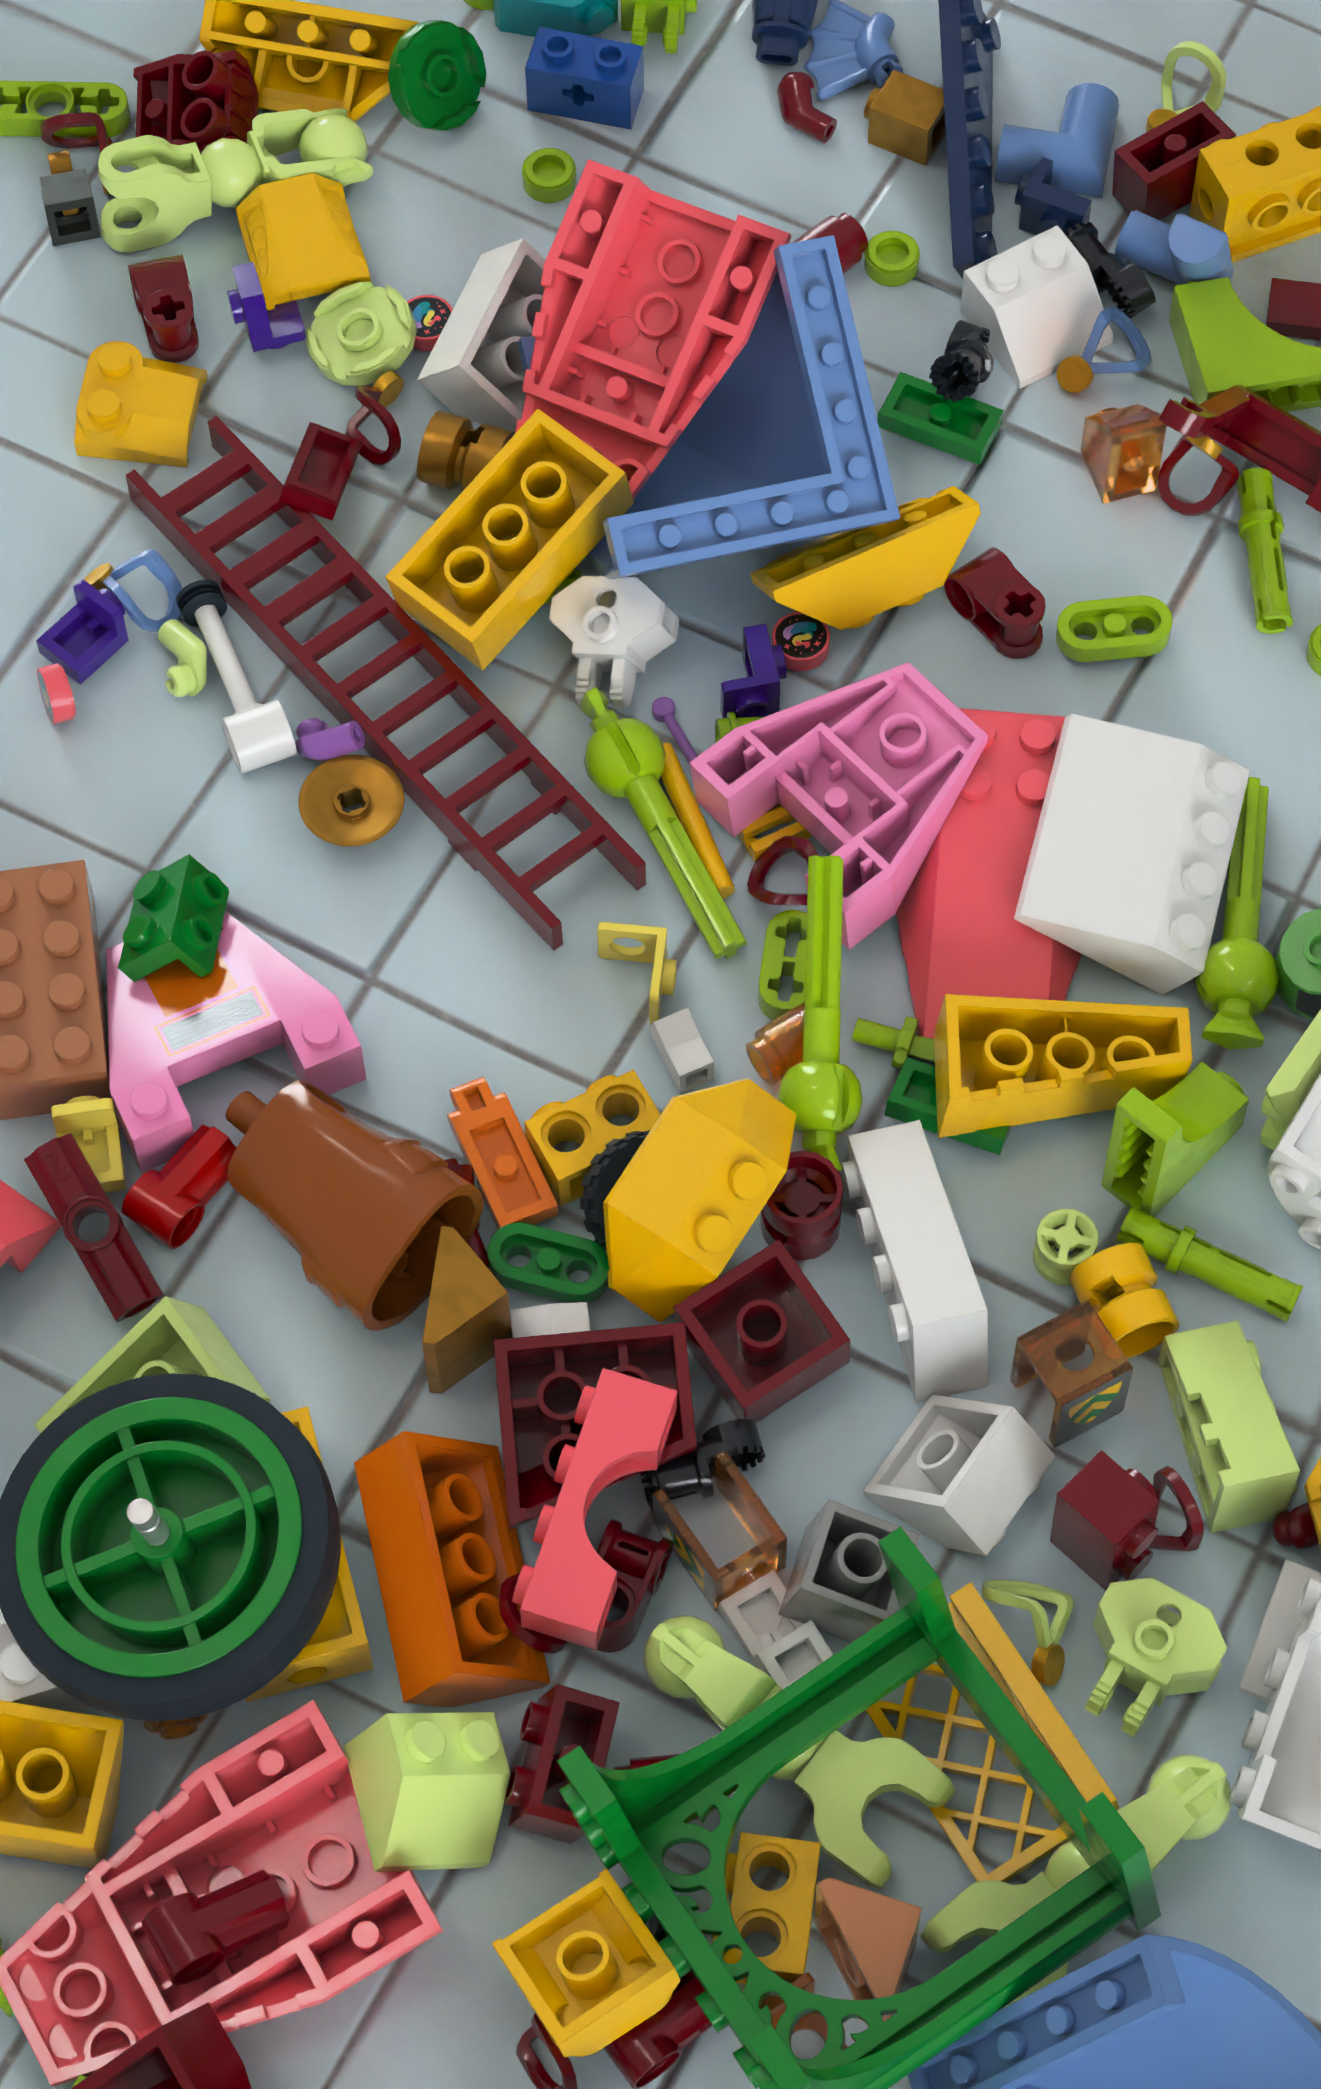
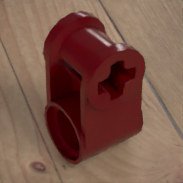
M183 255L128 265L138 314L142 315L152 354L159 360L179 363L189 359L199 347V338L193 317V298Z
M992 547L947 576L944 590L953 608L964 619L969 620L999 653L1005 657L1022 659L1034 655L1040 649L1043 641V629L1039 622L1045 614V598L1014 567L1002 551Z
M610 1520L599 1543L597 1553L617 1571V1591L612 1606L619 1607L625 1614L618 1620L606 1621L597 1647L598 1651L617 1652L632 1643L651 1598L658 1591L666 1573L673 1550V1540L664 1537L657 1542L624 1530L621 1521Z

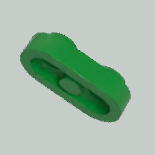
M519 1222L501 1227L489 1241L487 1249L489 1269L501 1285L507 1288L565 1303L587 1302V1304L599 1299L608 1288L607 1270H610L608 1255L598 1243L590 1239ZM524 1255L530 1259V1262L524 1267H514L509 1263V1260L514 1256ZM577 1270L585 1271L590 1275L588 1280L581 1283L571 1281L568 1276Z

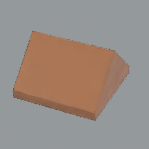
M828 1877L817 1883L814 1922L853 1999L868 2000L901 1993L916 1947L922 1908ZM894 2014L884 2015L883 2021H886Z

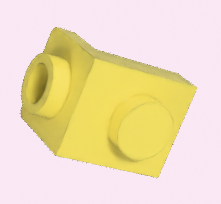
M79 1096L70 1099L66 1104L52 1106V1120L57 1138L69 1133L73 1134L105 1192L127 1190L120 1124L113 1099Z

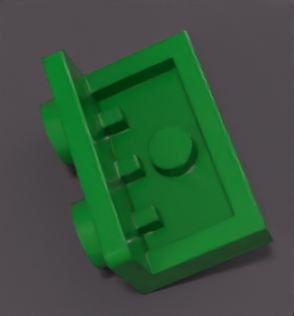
M190 854L159 871L153 870L145 874L136 884L133 891L134 902L128 926L123 933L124 944L118 969L136 982L179 959L199 977H204L211 973L229 896L228 887L216 874L207 870Z

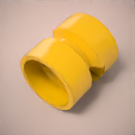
M1139 1243L1119 1244L1104 1249L1077 1265L1070 1274L1069 1281L1079 1303L1081 1304L1088 1300L1086 1313L1095 1314L1090 1326L1103 1355L1108 1360H1123L1146 1353L1160 1346L1163 1343L1164 1336L1175 1334L1179 1328L1180 1323L1166 1293L1162 1289H1153L1157 1284L1158 1276L1144 1247Z

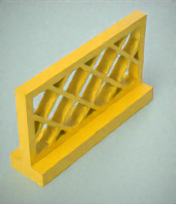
M972 1582L950 1595L951 1602L948 1606L955 1629L1085 1801L1088 1802L1103 1792L1114 1808L1119 1810L1116 1797ZM931 1664L919 1672L948 1678L940 1666ZM918 1674L906 1682L902 1705L879 1700L866 1709L867 1714L882 1737L904 1740L909 1717L944 1724L937 1759L926 1758L943 1773L945 1771L980 1779L973 1814L947 1809L944 1805L937 1808L928 1807L976 1882L989 1880L1008 1882L1070 1841L1060 1827L1053 1831L1028 1825L1035 1793L1022 1776L992 1770L998 1744L991 1734L983 1768L947 1761L954 1726L989 1733L980 1720L956 1716L961 1694L954 1685L947 1714L911 1707ZM883 1712L899 1715L896 1731ZM990 1781L1026 1788L1019 1823L982 1816ZM954 1821L971 1824L967 1841ZM980 1826L1017 1834L1012 1858L990 1873H987L975 1854ZM1026 1836L1040 1839L1023 1850Z

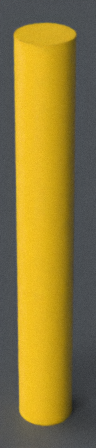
M663 743L666 757L664 770L661 775L662 782L683 828L724 899L734 893L735 886L672 744Z

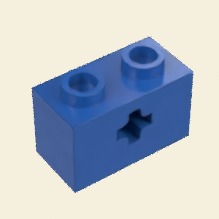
M538 27L525 66L527 110L631 130L644 91L643 46Z

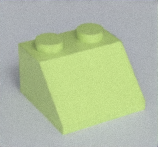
M494 1712L386 1713L343 1746L345 1755L349 1760L348 1767L375 1872L483 1868L490 1863L511 1774Z

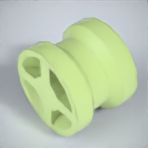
M1059 1209L1050 1212L1041 1220L1036 1231L1033 1263L1037 1272L1045 1280L1056 1285H1071L1069 1281L1071 1272L1077 1265L1094 1255L1097 1250L1098 1231L1094 1222L1086 1214L1075 1209ZM1070 1251H1074V1254L1068 1256Z

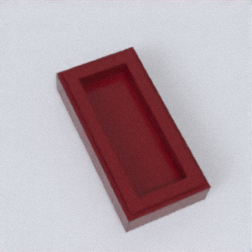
M310 422L283 486L279 501L333 521L363 442Z

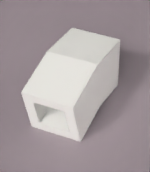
M689 1008L652 1023L649 1027L650 1033L679 1093L714 1079V1060L700 1036Z
M587 1302L553 1303L510 1310L513 1338L591 1331Z

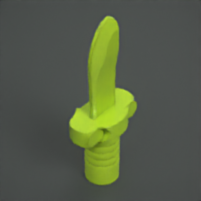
M906 1016L902 1029L877 1022L874 1023L862 1018L857 1019L852 1041L894 1052L892 1067L901 1069L906 1057L909 1056L935 1063L934 1039L916 1035L919 1024L918 1019Z

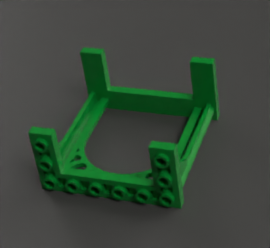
M901 1526L878 1541L901 1609L740 1720L686 1752L640 1768L613 1770L597 1766L588 1758L580 1745L557 1760L569 1782L559 1789V1792L573 1812L572 1815L585 1833L589 1844L607 1870L619 1863L631 1881L621 1890L644 1924L655 1917L668 1935L658 1944L675 1967L679 1977L681 1978L692 1971L705 1991L696 1996L695 2000L717 2033L729 2026L742 2044V2047L732 2054L755 2089L758 2087L760 2089H889L1128 1919L1139 1932L1161 1916L1145 1847L1103 1792L1086 1802L955 1629L939 1576ZM936 1661L1090 1868L939 1974L907 1991L875 1999L845 2000L816 1995L800 1989L776 1975L755 1956L739 1933L733 1919L726 1881L728 1853L736 1826L750 1800L773 1774ZM733 1792H735L732 1798L727 1797ZM714 1809L719 1811L720 1823L711 1832L700 1825L690 1823L698 1816L701 1822L704 1823L711 1811ZM694 1843L708 1850L711 1860L708 1866L701 1872L678 1874L669 1870L664 1865L663 1858L667 1850L674 1845ZM706 1890L712 1897V1904L707 1911L697 1913L695 1911L699 1910V1906L693 1898L687 1895H676L674 1891L690 1893ZM703 1934L719 1936L710 1945ZM732 1948L740 1949L742 1951V1958L739 1962L728 1964L724 1961V1956L728 1950ZM748 1976L744 1992H742L735 1981L742 1980ZM769 1996H778L786 2004V2010L779 2018L776 2030L773 2028V2015L769 2007L765 2005L761 2009L763 2000ZM808 2013H817L826 2020L828 2026L827 2039L818 2055L812 2059L803 2060L796 2057L792 2051V2033L795 2025L803 2016ZM895 2014L886 2021H883L884 2015ZM851 2018H858L864 2021L869 2027L862 2032L851 2033V2038L855 2043L843 2050L845 2045L843 2023Z

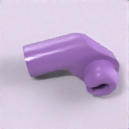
M318 718L301 721L296 728L299 738L295 742L296 750L300 756L306 759L330 760L361 750L365 745L364 733L356 721L328 728V725L323 720L320 721Z

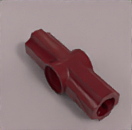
M72 1133L50 1140L36 1148L31 1155L24 1159L61 1224L65 1237L73 1245L116 1322L139 1314L164 1296L163 1291L126 1229L122 1217L114 1208ZM103 1213L110 1220L106 1236L93 1243L81 1240L78 1234L81 1221L89 1214Z

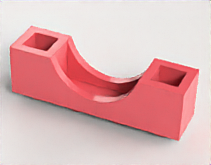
M602 1368L596 1388L587 1385L584 1387L574 1419L575 1423L583 1425L576 1447L565 1444L554 1476V1482L563 1484L556 1506L547 1504L543 1506L535 1529L533 1542L542 1544L535 1567L523 1565L514 1590L512 1602L521 1605V1627L597 1650L617 1591V1571L599 1556L590 1543L585 1529L586 1517L595 1498L611 1482L634 1472L657 1470L676 1414L677 1390Z

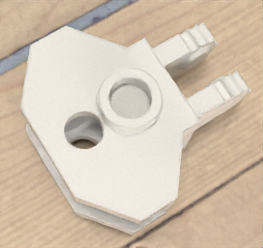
M581 576L552 597L549 620L573 642L571 653L579 660L576 677L577 684H575V699H577L579 705L585 692L595 687L600 689L602 672H611L609 694L613 708L630 707L636 673H645L646 662L677 641L679 618L637 577L608 579L604 576Z

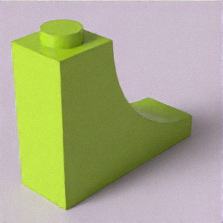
M1229 277L1200 282L1190 281L1187 284L1174 286L1169 322L1194 402L1201 404L1235 385H1242L1286 412L1321 406V347L1294 341L1259 321L1240 301L1231 285Z
M1202 1061L1177 1085L1153 1101L1133 1087L1116 1106L1101 1186L1129 1209L1135 1206L1139 1210L1155 1217L1243 1126L1249 1098L1244 1095L1243 1089L1235 1079L1224 1072L1216 1073Z

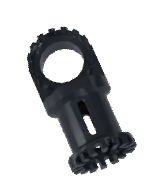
M1082 222L1081 225L1079 223L1075 224L1074 231L1071 227L1067 229L1069 233L1067 238L1088 263L1099 294L1107 290L1108 294L1113 297V302H1117V308L1119 310L1125 308L1123 312L1130 319L1156 302L1154 292L1140 269L1130 260L1124 263L1117 254H1109L1098 240V230L1091 222L1087 224Z
M959 320L956 323L947 342L944 355L939 356L930 368L929 379H932L933 382L931 384L937 387L936 394L938 396L941 394L946 401L951 399L952 402H957L966 396L970 397L973 395L979 383H983L989 378L994 365L993 356L985 344L989 343V329L964 320Z
M736 1419L718 1424L707 1430L702 1435L701 1440L696 1441V1450L659 1465L657 1470L640 1473L641 1477L644 1476V1478H641L642 1484L648 1483L646 1484L647 1487H644V1493L646 1494V1500L651 1512H653L652 1494L661 1506L663 1502L698 1493L704 1499L714 1496L711 1478L719 1475L724 1476V1450L735 1465L742 1468L743 1472L748 1471L747 1464L749 1463L751 1468L756 1467V1459L758 1463H762L766 1456L755 1421Z

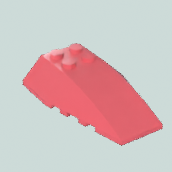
M588 159L543 266L541 285L544 287L541 308L540 312L535 313L532 330L535 343L530 369L525 371L522 391L526 395L522 418L517 420L515 433L537 409H540L626 473L634 500L747 344L778 271L773 251L779 245L789 244L792 235L739 214L736 221L663 195L651 190L636 176Z
M959 708L988 735V742L896 912L899 940L909 977L908 985L915 1019L919 1020L918 1036L934 1039V1031L945 994L1066 1001L1070 983L1082 954L1014 919L1065 720L1064 716Z
M314 1700L197 1768L179 1785L182 1789L158 1812L154 1809L134 1828L136 1833L107 1861L103 1858L84 1876L86 1881L62 1904L57 1902L0 1957V1987L51 2086L55 2087L75 2081L80 2074L85 2077L90 2076L158 2027L208 2002L226 2033L324 2003L443 1931L413 1870L374 1871L348 1767L349 1760ZM261 1870H265L270 1877H274L284 1895L286 1909L290 1917L287 1928L227 1954L224 1962L204 1977L188 1984L173 1985L142 1926L144 1917L162 1902L183 1893H194L200 1898Z

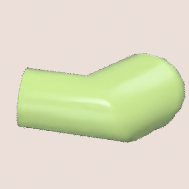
M170 619L160 627L158 640L177 657L178 666H172L167 670L165 675L171 679L167 680L165 684L168 691L175 697L186 695L193 697L201 692L207 682V648L205 643L180 621Z

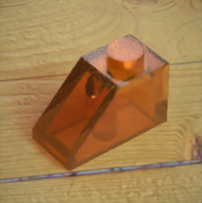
M1136 404L1120 409L1107 408L1095 415L1085 417L1080 451L1103 504L1156 490L1167 425L1159 420L1160 413Z

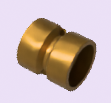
M439 410L430 419L420 445L417 461V478L420 482L447 490L460 484L462 491H464L514 436L515 432L486 423L480 425L477 429H473L472 423L468 418Z

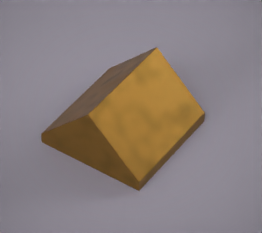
M441 1226L422 1340L429 1392L439 1394L444 1393L495 1356L493 1340L512 1338L508 1292L455 1228Z

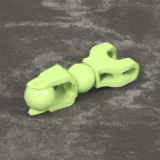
M334 108L319 112L297 109L259 114L252 120V131L247 132V143L239 139L221 138L207 145L201 154L196 142L175 145L169 143L164 138L152 135L139 136L113 143L102 150L98 160L99 179L107 191L116 197L108 201L102 209L100 219L101 235L105 242L116 251L135 252L169 243L195 220L212 216V203L222 207L236 208L261 184L309 173H315L342 183L343 186L366 181L373 175V167L365 162L368 153L365 134L354 120L347 117V109ZM299 149L302 162L281 164L276 156ZM130 166L136 168V170L124 173L116 170V168ZM142 219L138 226L125 229L117 226L122 222Z
M679 1615L664 1620L651 1632L644 1646L643 1664L649 1680L655 1687L673 1698H692L722 1731L783 1690L768 1674L727 1652L719 1632L712 1624L696 1616ZM835 1730L772 1775V1777L778 1780L794 1781L796 1789L812 1802L814 1807L813 1822L822 1851L870 1887L880 1889L884 1887L891 1877V1863L887 1854L879 1849L863 1830L862 1818L868 1803L881 1793L901 1791L918 1799L927 1807L937 1808L947 1804L956 1792L949 1777L906 1741L889 1737H878L865 1742L852 1741L838 1730Z
M1196 1755L1175 1756L1162 1763L1151 1776L1147 1794L1117 1810L1145 1847L1151 1872L1181 1839H1203L1217 1832L1228 1819L1231 1804L1228 1803L1231 1787L1226 1779V1772L1217 1762H1211ZM1069 1841L1060 1846L1051 1856L1045 1873L1043 1871L1025 1884L1012 1885L997 1880L973 1883L927 1923L920 1937L931 1950L938 1953L948 1952L957 1944L975 1935L991 1937L1090 1868V1866L1072 1842ZM1068 1962L1008 2005L1066 1976Z

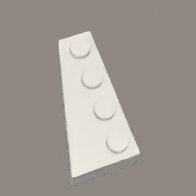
M920 1120L848 1135L849 1161L840 1163L843 1187L848 1199L857 1198L860 1208L856 1209L859 1235L863 1245H870L873 1253L872 1269L879 1293H884L892 1333L895 1341L899 1344L915 1402L926 1401L932 1394L948 1396L989 1386L988 1309Z

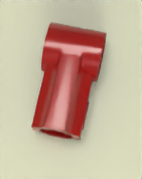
M202 1124L160 1171L151 1169L136 1180L124 1198L122 1213L168 1248L177 1249L193 1235L202 1221L205 1205L228 1181L229 1163L237 1147L226 1134L216 1127H207Z

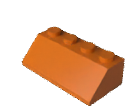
M403 1431L354 1462L403 1702L453 1708L539 1689L550 1684L544 1653L529 1647L519 1640L508 1629L500 1616L499 1595L501 1584L510 1576L520 1573L524 1561L516 1527L509 1530L505 1477L498 1446ZM517 1604V1610L520 1613L521 1605Z

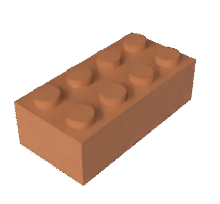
M85 860L0 871V1120L50 1114L52 1106L66 1104L70 1099L79 1096H95L100 1099L112 1098L109 1086L108 1025L95 902Z

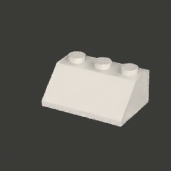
M523 238L481 254L417 379L453 414L481 424L486 423L515 432L517 420L522 418L526 395L522 391L525 374L517 342L521 337L532 336L535 313L540 312L544 290V287L541 285V278L546 261Z

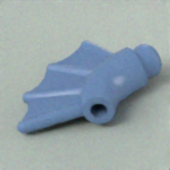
M829 0L826 17L814 29H810L808 33L814 45L813 52L804 65V69L817 81L818 92L816 97L819 101L826 100L867 79L877 83L882 88L893 70L903 73L899 59L889 45V39L895 28V22L890 16L877 12L870 17L839 0Z

